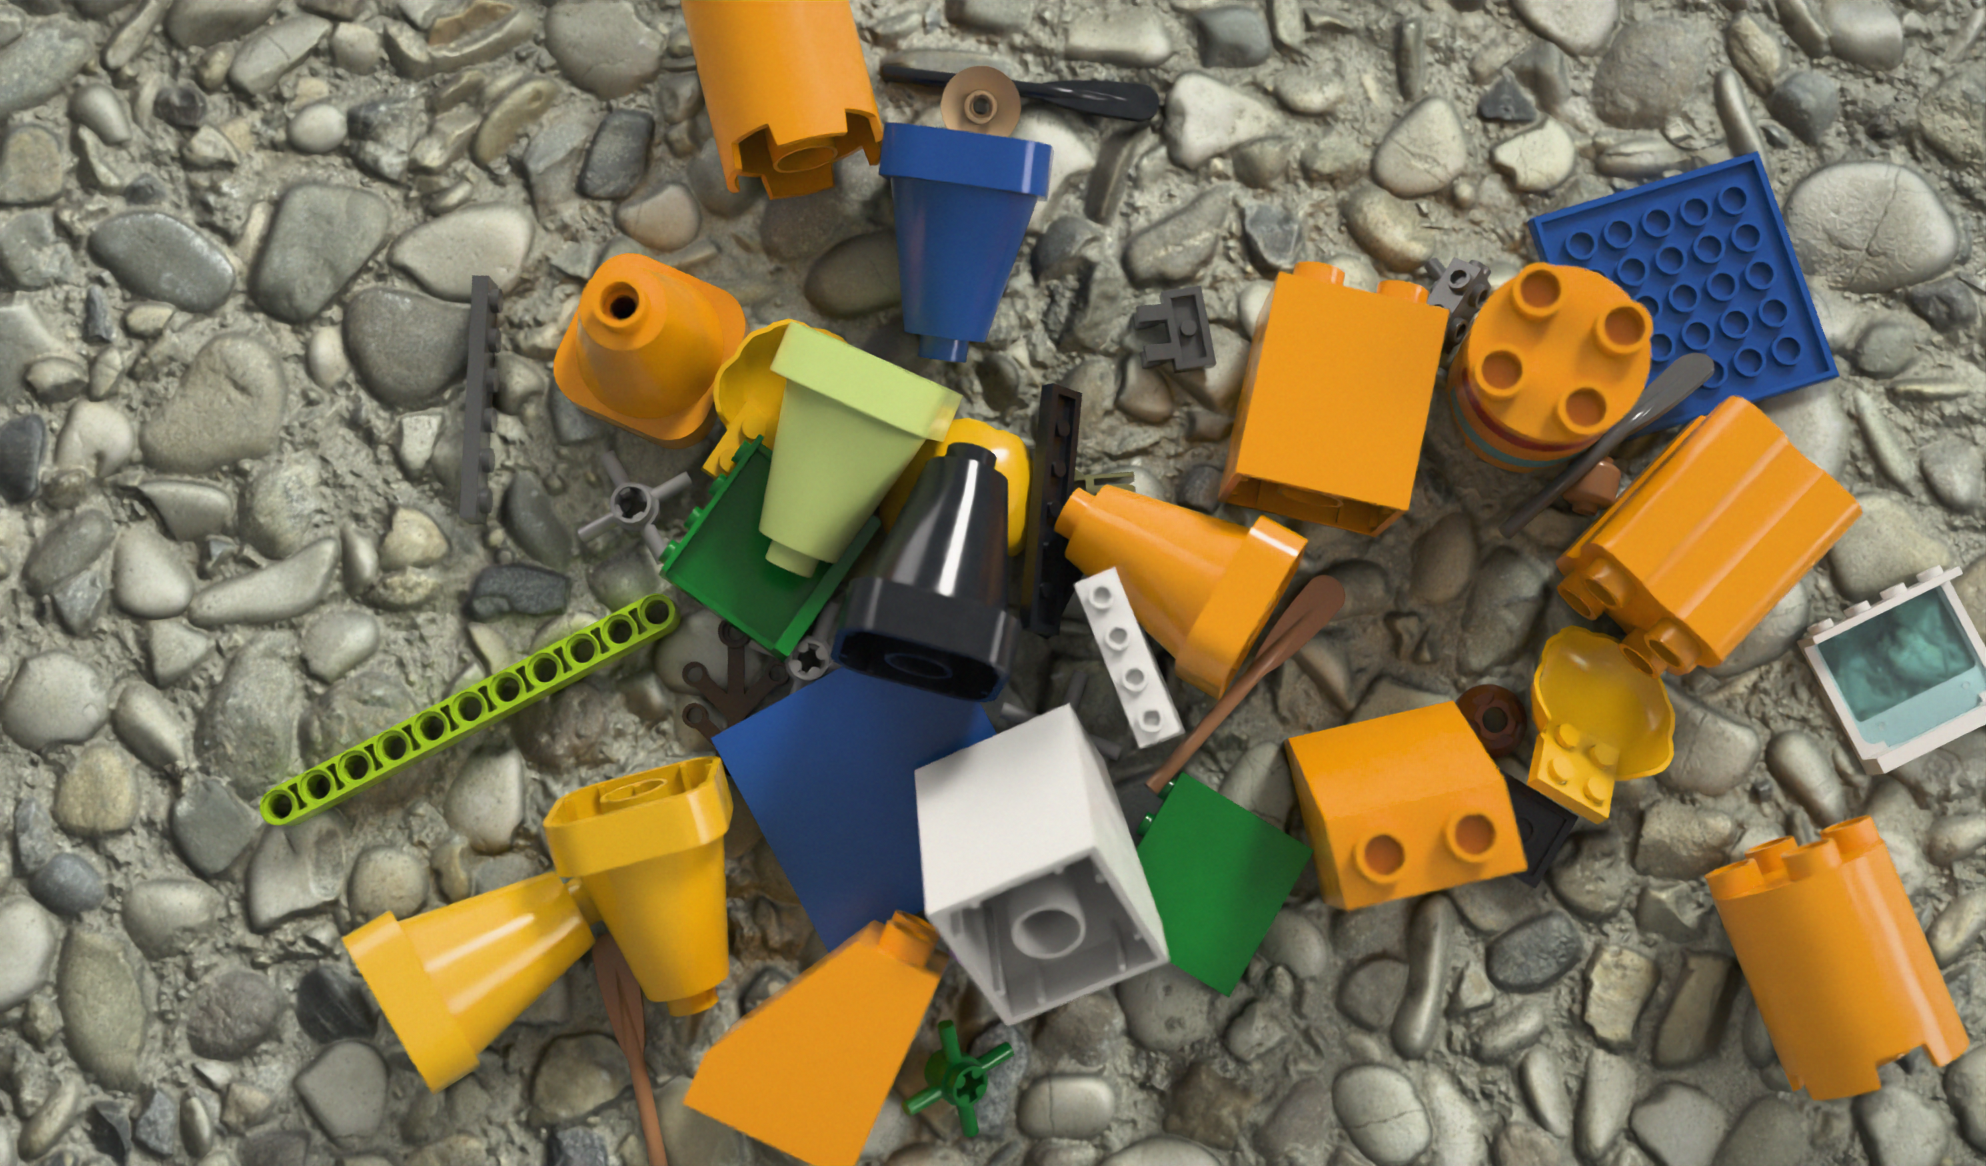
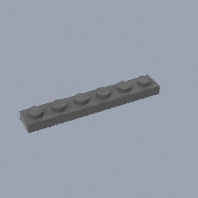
M472 275L459 518L469 524H486V513H491L493 507L492 490L488 489V473H493L495 468V453L493 448H490V434L495 433L497 428V412L495 408H492V396L499 389V372L497 368H494L495 353H499L501 350V332L499 328H496L497 313H502L504 304L503 292L501 289H498L496 283L489 276Z

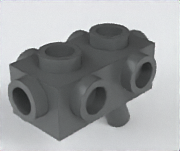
M1455 257L1446 269L1437 258H1432L1424 267L1428 274L1436 281L1430 289L1427 305L1450 309L1441 349L1442 352L1450 354L1453 347L1459 345L1465 337L1468 324L1474 314L1481 310L1489 298L1491 285L1488 277L1491 274V270L1479 261L1470 260L1467 263Z

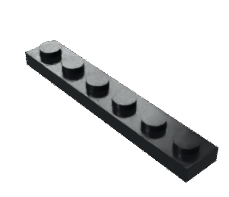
M1054 383L1042 385L1019 613L1022 630L1045 636L1060 635L1067 562L1065 552L1069 539L1055 532L1054 526L1063 507L1073 494L1082 393Z

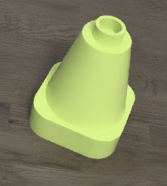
M790 321L770 367L772 371L787 377L758 530L773 539L765 556L768 561L798 575L812 578L819 560L829 563L838 562L927 439L944 441L963 395L815 329Z

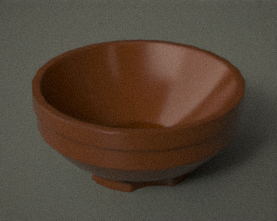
M1482 684L1468 689L1457 698L1455 704L1491 759L1504 757L1521 744L1527 730V714L1520 699L1513 692L1494 684ZM1489 708H1497L1505 716V726L1498 733L1488 731L1483 725V714Z

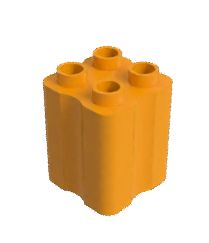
M1731 396L1719 403L1707 417L1700 415L1689 422L1615 499V502L1605 509L1556 560L1558 569L1565 576L1557 586V590L1571 608L1589 620H1596L1603 612L1609 615L1627 634L1618 644L1622 655L1637 670L1652 679H1658L1664 671L1680 676L1690 673L1697 665L1706 668L1720 665L1862 516V509L1847 490L1825 470L1816 466L1801 454L1789 441L1785 433L1755 405L1741 397Z

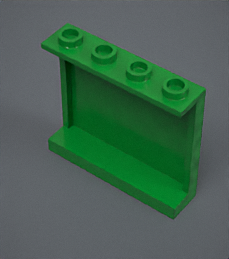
M759 434L752 444L745 440L736 451L731 461L737 465L727 477L721 473L707 492L713 498L706 508L702 510L696 506L687 518L683 527L688 532L678 544L672 539L658 559V561L664 564L659 572V576L783 662L790 655L877 531L882 521L871 515L838 562L829 563L819 560L812 578L798 575L768 561L765 556L773 539L767 537L758 529L773 451L762 444L764 437Z
M1182 771L1177 775L1176 779L1172 778L1157 794L1156 797L1163 801L1155 815L1148 811L1139 824L1135 833L1140 835L1141 838L1135 849L1162 924L1169 962L1229 998L1314 850Z

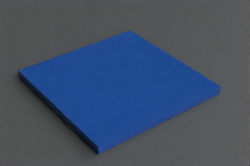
M1758 151L1533 217L1527 222L1541 263L1553 266H1572L1595 272L1619 286L1632 301L1641 304L1648 311L1653 324L1650 337L1651 362L1643 391L1683 355L1702 353L1709 356L1714 362L1715 371L1710 379L1666 414L1640 431L1628 436L1621 443L1687 424L1700 415L1707 417L1719 403L1731 396L1741 397L1754 404L1834 380L1840 376Z
M841 666L711 737V740L828 953H830L873 920L886 925L887 921L892 919L895 910H901L914 915L926 908L914 770L993 737L997 733L980 702H970L863 675Z

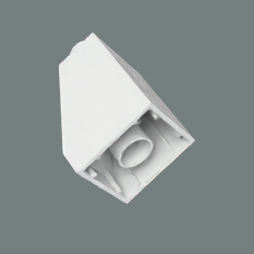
M1070 704L1034 717L1023 724L914 770L926 915L1007 1027L1169 962L1162 924L1107 766Z

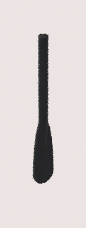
M884 65L883 81L945 88L957 73ZM1012 80L1020 97L1039 99L1057 107L1100 117L1146 122L1157 114L1159 108L1157 92L1145 84L1097 80H1063L1045 83Z

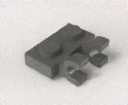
M1201 286L1162 291L1159 295L1161 304L1136 307V313L1132 314L1135 331L1164 323L1168 343L1145 345L1143 347L1144 351L1140 352L1142 369L1158 367L1172 362L1174 374L1214 368L1216 359Z

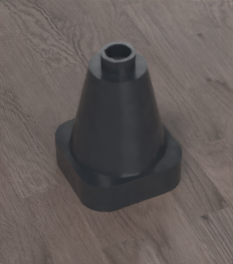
M955 442L948 445L945 456L934 457L926 462L866 577H859L850 581L830 654L834 662L863 675L970 702H991L998 698L1011 677L1022 623L1008 613L1009 483L1007 478L995 469L997 456L992 451L972 443Z

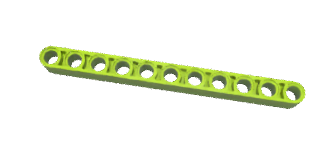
M653 593L270 789L260 800L259 809L261 816L271 825H299L671 633L680 623V609L673 600L664 594ZM658 604H667L669 608L667 620L661 624H653L650 619L651 610ZM621 623H629L632 628L631 637L625 643H616L613 637L615 628ZM592 642L595 649L592 659L588 662L580 663L576 656L578 647L582 643ZM554 661L557 666V674L551 681L543 682L539 675L540 668L544 663ZM516 680L520 688L519 694L514 700L507 702L502 694L503 687L507 682ZM478 699L482 706L481 714L477 719L469 721L465 713L466 706L470 701ZM440 718L444 725V732L437 740H432L428 733L429 725L433 720ZM403 738L406 743V752L400 759L396 760L392 756L391 746L396 739ZM364 757L368 763V771L364 777L358 779L354 774V764L359 758ZM322 777H326L330 782V791L324 798H320L316 791V785ZM285 796H288L292 802V810L287 817L283 818L279 813V803Z

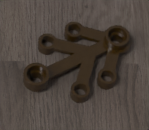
M722 620L718 627V636L721 642L728 646V695L709 677L707 668L699 662L688 663L683 668L682 678L689 686L696 687L728 718V728L743 721L776 686L785 685L791 676L787 672L784 662L779 660L772 661L766 666L765 674L745 693V646L751 640L745 635L739 640H732L729 635L732 626ZM775 666H782L785 669V676L779 681H774L770 675L771 670ZM694 667L701 668L703 673L702 678L698 682H691L688 677L689 671ZM698 703L687 705L682 712L683 722L687 726L697 729L714 746L711 737L722 731L708 719V711L703 705ZM699 708L702 711L703 717L700 722L693 724L689 721L688 714L692 709ZM716 749V754H715V756L720 757V755H719V753H718V751H717V749ZM721 758L725 775H728V776L731 777V775H730V773H729L727 767L725 766V764H724V762H723V760H722V758Z

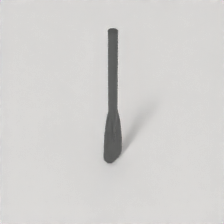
M1690 353L1678 358L1640 394L1633 407L1610 431L1498 527L1501 535L1510 540L1628 436L1645 428L1697 390L1714 374L1713 360L1702 353Z

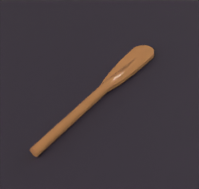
M1319 575L1310 580L1266 636L1251 666L1144 783V786L1152 794L1157 795L1265 674L1280 666L1299 651L1343 607L1345 591L1337 579L1328 575Z
M609 932L600 936L592 948V958L600 991L614 1034L628 1060L650 1166H668L644 1056L646 1029L642 989Z

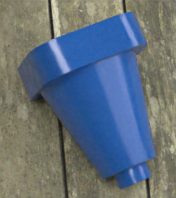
M884 123L878 175L891 180L904 332L920 334L919 357L966 363L969 341L986 342L1037 201L1048 200L1054 157L1052 145L1018 138L922 125Z

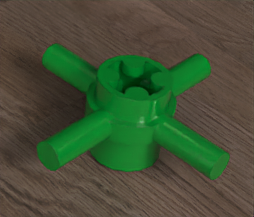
M945 1019L937 1024L942 1049L937 1050L930 1056L924 1069V1078L929 1086L902 1101L901 1106L904 1113L911 1117L938 1100L943 1099L951 1105H956L963 1135L965 1137H973L979 1133L974 1105L982 1099L988 1086L986 1072L1013 1057L1014 1051L1012 1046L1005 1041L975 1059L969 1054L961 1052L954 1021Z

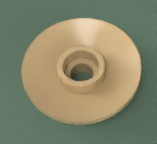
M972 66L960 71L948 82L942 94L941 115L947 129L1009 137L1020 118L1021 100L1015 84L1005 73L993 67ZM983 98L988 101L989 110L987 113L980 114L975 110L974 104L977 99Z

